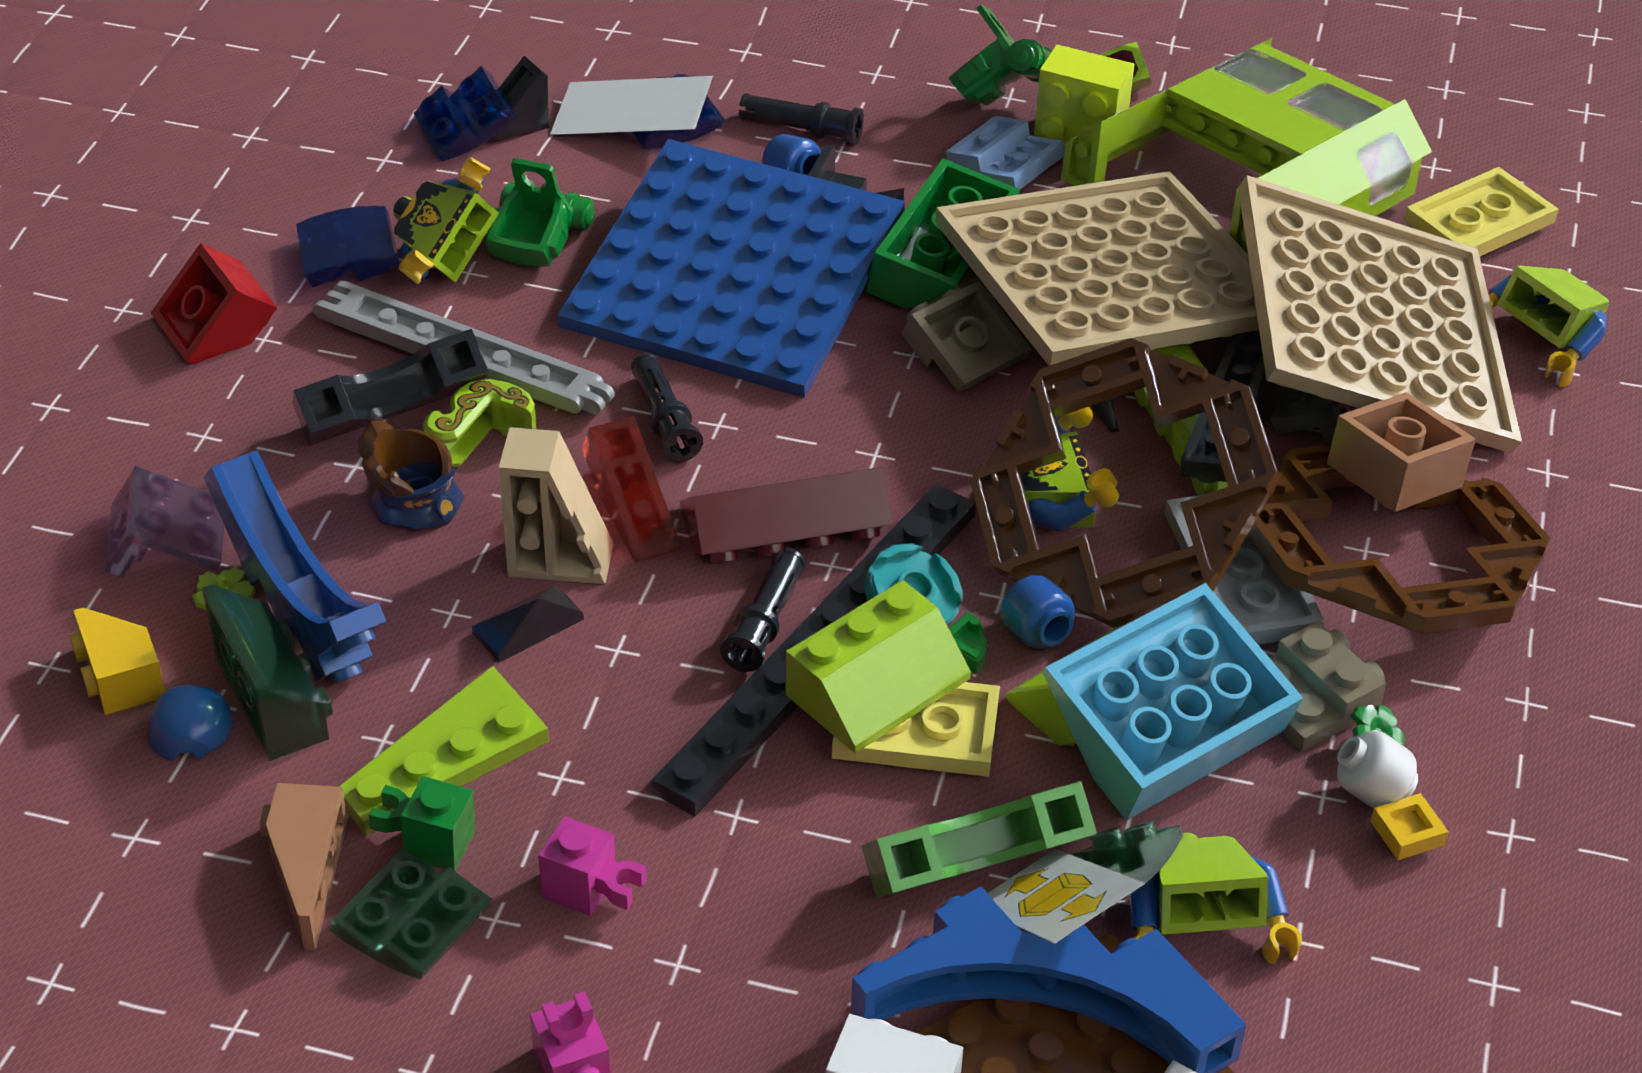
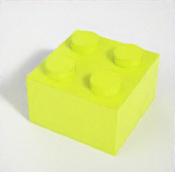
M1056 45L1040 69L1034 136L1063 141V146H1065V142L1094 127V125L1128 109L1130 106L1134 63Z

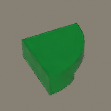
M967 612L949 630L970 671L977 674L982 669L986 660L987 640L981 622L973 614Z

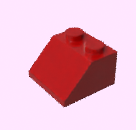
M200 243L151 311V314L183 359L190 364H196L253 343L261 330L268 324L277 307L240 260Z

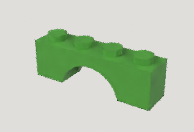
M1079 781L965 816L881 837L861 845L877 899L1096 835L1097 832L1082 782Z

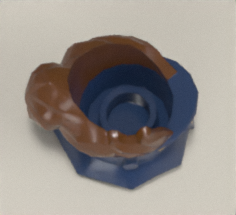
M381 420L370 421L358 440V450L360 456L364 459L362 462L364 473L368 481L377 488L369 504L382 523L422 530L451 522L465 496L453 480L456 470L452 465V456L447 446L436 436L426 434L414 428L407 430L394 429L392 425Z

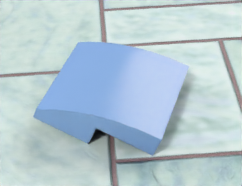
M994 116L948 149L946 155L947 159L951 162L1015 188L1022 189L1064 157V146L1061 140L1031 136L1027 120Z

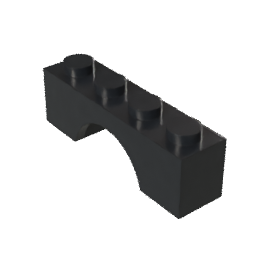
M469 329L428 343L411 356L389 366L352 376L338 374L293 390L292 404L308 445L311 446L365 427L372 420L382 421L453 396L457 389L469 382L485 380L489 370L473 330Z

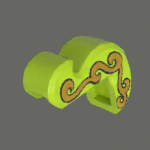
M493 379L472 381L457 389L450 399L451 413L444 415L440 411H433L426 417L423 423V432L436 436L447 446L452 456V465L454 467L461 466L492 429L499 430L504 436L508 435L509 427L537 429L535 404L530 394L516 385Z

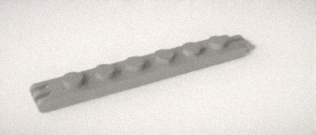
M346 281L338 282L333 287V290H330L323 297V300H319L312 307L314 315L321 320L412 354L422 349L428 343L472 329L489 370L486 379L516 385L528 392L531 398L573 414H577L581 410L592 414H599L605 408V404H608L615 396L613 388L605 384L602 377L597 373Z

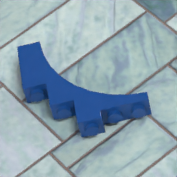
M258 450L211 467L203 478L250 585L261 582L282 633L291 629L294 630L315 681L317 682L331 676L333 683L337 684L362 673L360 663L373 656L368 645L369 642L376 639L373 631L386 622L379 603L366 604L355 600L340 588L325 571L287 512Z
M982 887L962 897H952L944 902L939 909L935 910L933 935L915 939L905 950L882 962L875 961L868 964L858 975L852 977L851 1014L866 1019L885 1020L904 1011L946 1001L996 998L1038 1002L1081 1013L1118 1029L1160 1055L1169 1064L1174 1060L1197 1073H1217L1239 1060L1247 1025L1157 929L1137 940L1135 938L1125 940L1112 954L1084 924L1054 944L1026 930L1021 932Z

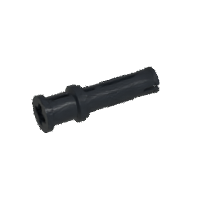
M744 93L739 103V106L745 107V110H739L740 119H751L811 130V134L816 138L823 139L828 135L847 139L849 144H857L863 130L864 111L862 108L854 107L852 111L833 108L830 103L822 101L815 106L754 96L749 93Z
M642 353L633 359L631 370H633L632 373L636 377L652 411L650 425L655 434L662 438L661 448L668 459L674 462L688 461L701 451L703 436L697 427L691 425L692 414L687 405L677 401L660 367L658 358L652 353ZM679 436L681 438L684 448H680L676 437Z
M785 548L784 553L782 550L778 551L752 604L741 608L735 618L736 628L734 632L727 635L720 646V653L724 661L734 669L743 672H753L763 664L766 645L773 642L779 633V615L789 599L798 578L806 567V561L798 551L790 548Z

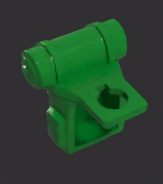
M980 4L976 9L997 39L949 77V80L972 105L982 103L988 106L1007 94L1006 87L1022 77H1026L1032 82H1039L1040 69L1052 50L1048 47H1043L1036 40L1020 39L1015 42L989 8Z
M513 158L511 168L514 182H508L502 190L499 199L500 207L495 208L499 214L484 237L486 247L490 255L518 265L550 267L553 260L558 258L564 243L567 241L568 231L573 229L585 231L589 229L595 218L594 201L592 198L580 196L579 193L575 192L561 193L552 165ZM524 172L537 173L545 179L546 183H543L541 187H536L533 181L525 176Z

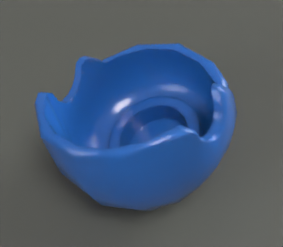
M187 684L171 687L158 697L149 718L148 737L151 748L169 761H174L175 757L180 753H192L197 759L204 758L208 752L222 746L232 730L233 718L230 704L218 691L206 686Z

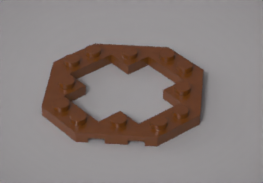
M1133 338L1039 369L1029 385L1031 388L1030 394L1020 410L1015 409L995 440L997 447L986 465L980 464L970 480L991 565L995 571L1015 582L1031 575L1043 576L1052 581L1071 598L1076 611L1112 628L1126 625L1204 583L1214 591L1280 480L1250 387L1232 379L1230 382L1209 374L1207 369L1174 355L1170 358L1150 350L1149 345ZM1145 387L1159 427L1205 412L1228 487L1180 502L1193 546L1099 576L1090 541L1086 534L1040 548L1021 474L1067 459L1055 418Z
M1331 445L1289 450L1283 459L1282 467L1278 471L1280 480L1247 534L1285 585L1421 634L1511 622L1546 554L1550 537L1503 484L1483 477L1477 481L1464 480L1461 488L1412 506L1413 508L1429 509L1434 506L1456 504L1491 545L1465 548L1461 565L1473 579L1401 587L1379 558L1341 563L1332 562L1303 525V522L1329 518L1333 501L1324 491L1331 488L1358 485L1349 482L1344 475L1327 464Z

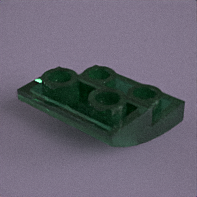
M1154 821L1141 823L1122 831L1121 826L1090 836L1092 845L1073 853V856L1146 884L1171 857L1183 834L1180 825L1157 829ZM1140 886L1139 888H1137L1136 890H1134L1133 892H1131L1130 894H1128L1127 896H1125V897L1122 898L1121 900L1127 898L1128 896H1130L1131 894H1133L1135 891H1137L1138 889H1140L1142 886Z
M403 847L331 920L330 931L372 959L403 974L422 979L492 903V898L450 867L441 875Z

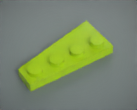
M492 666L341 784L339 787L343 789L346 812L366 836L376 831L370 829L369 813L373 807L383 811L393 810L382 806L381 792L385 785L402 790L409 798H411L422 776L462 787L548 743V727Z

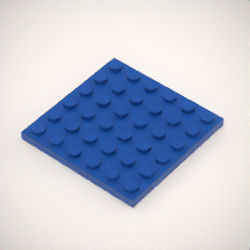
M668 139L558 313L559 327L806 397L869 280L874 252L905 211V203L903 200Z

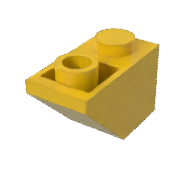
M87 608L73 610L78 631L69 633L77 663L87 660L88 666L80 668L88 697L99 695L105 715L156 701L159 696L165 693L159 661L147 627Z

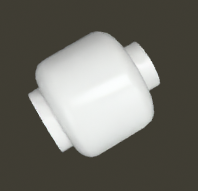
M1372 730L1364 732L1358 737L1353 736L1341 746L1338 752L1337 778L1341 787L1372 808L1410 797L1416 789L1418 774L1414 755L1410 750L1383 732Z

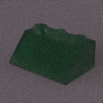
M212 584L202 587L216 661L269 760L272 761L328 740L329 732L326 718L333 715L330 699L323 686L314 687L312 683L314 682V676L304 653L296 655L293 650L295 649V642L288 623L285 620L278 622L267 603Z

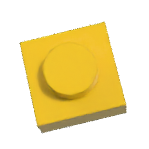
M1421 793L1374 807L1370 821L1397 860L1445 846L1449 832Z

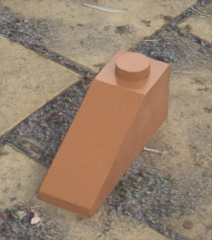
M277 783L271 805L265 804L262 808L260 834L269 840L272 860L304 951H316L348 823L343 789L338 786Z

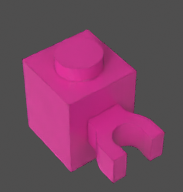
M566 816L538 855L542 898L589 916L592 915L604 895L613 905L628 910L633 903L632 888L622 886L621 884L632 883L642 888L647 881L646 866L633 861L615 862L614 834Z
M585 991L574 994V1000L556 1006L553 1001L543 1004L542 1010L530 1014L533 1050L543 1073H610L609 1049L594 1017L592 1006Z

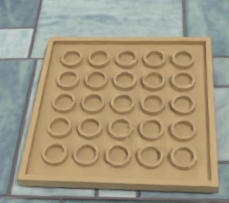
M1170 171L937 207L935 223L1048 366L1129 338L1149 345L1150 350L1178 344H1192L1195 341L1217 337H1231L1235 334L1259 330L1248 254Z
M1248 175L1244 178L1238 190L1267 381L1357 408L1407 392L1476 438L1475 443L1512 453L1522 442L1478 249Z

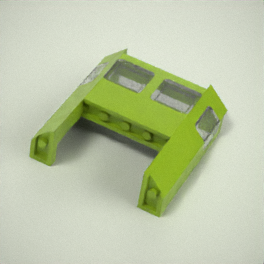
M1272 38L1101 121L1094 125V127L1065 142L1061 179L1073 186L1105 181L1107 162L1171 131L1261 174L1262 176L1257 179L1377 216L1415 194L1422 157L1432 151L1406 99L1396 104L1271 47ZM1236 189L1229 235L1248 254L1239 190Z

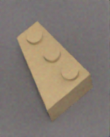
M509 427L499 464L508 577L606 584L614 542L560 432Z

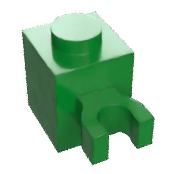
M422 776L411 798H409L402 790L385 785L381 792L382 806L393 810L383 811L373 807L369 813L370 829L384 833L402 831L404 858L455 872L475 834L474 790Z

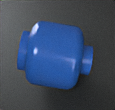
M781 134L775 136L767 144L763 152L762 164L808 175L819 158L821 150L811 139Z
M1031 575L1020 579L1007 591L1001 604V619L1005 627L1022 643L1032 649L1044 650L1062 643L1069 636L1075 619V606L1071 598L1052 581L1043 576Z

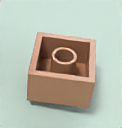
M1405 392L1339 415L1327 464L1344 475L1349 482L1358 485L1376 498L1381 505L1397 512L1461 488L1476 438Z

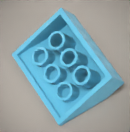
M1206 583L1046 666L1043 671V675L1094 781L1126 821L1284 732L1303 700L1299 692Z

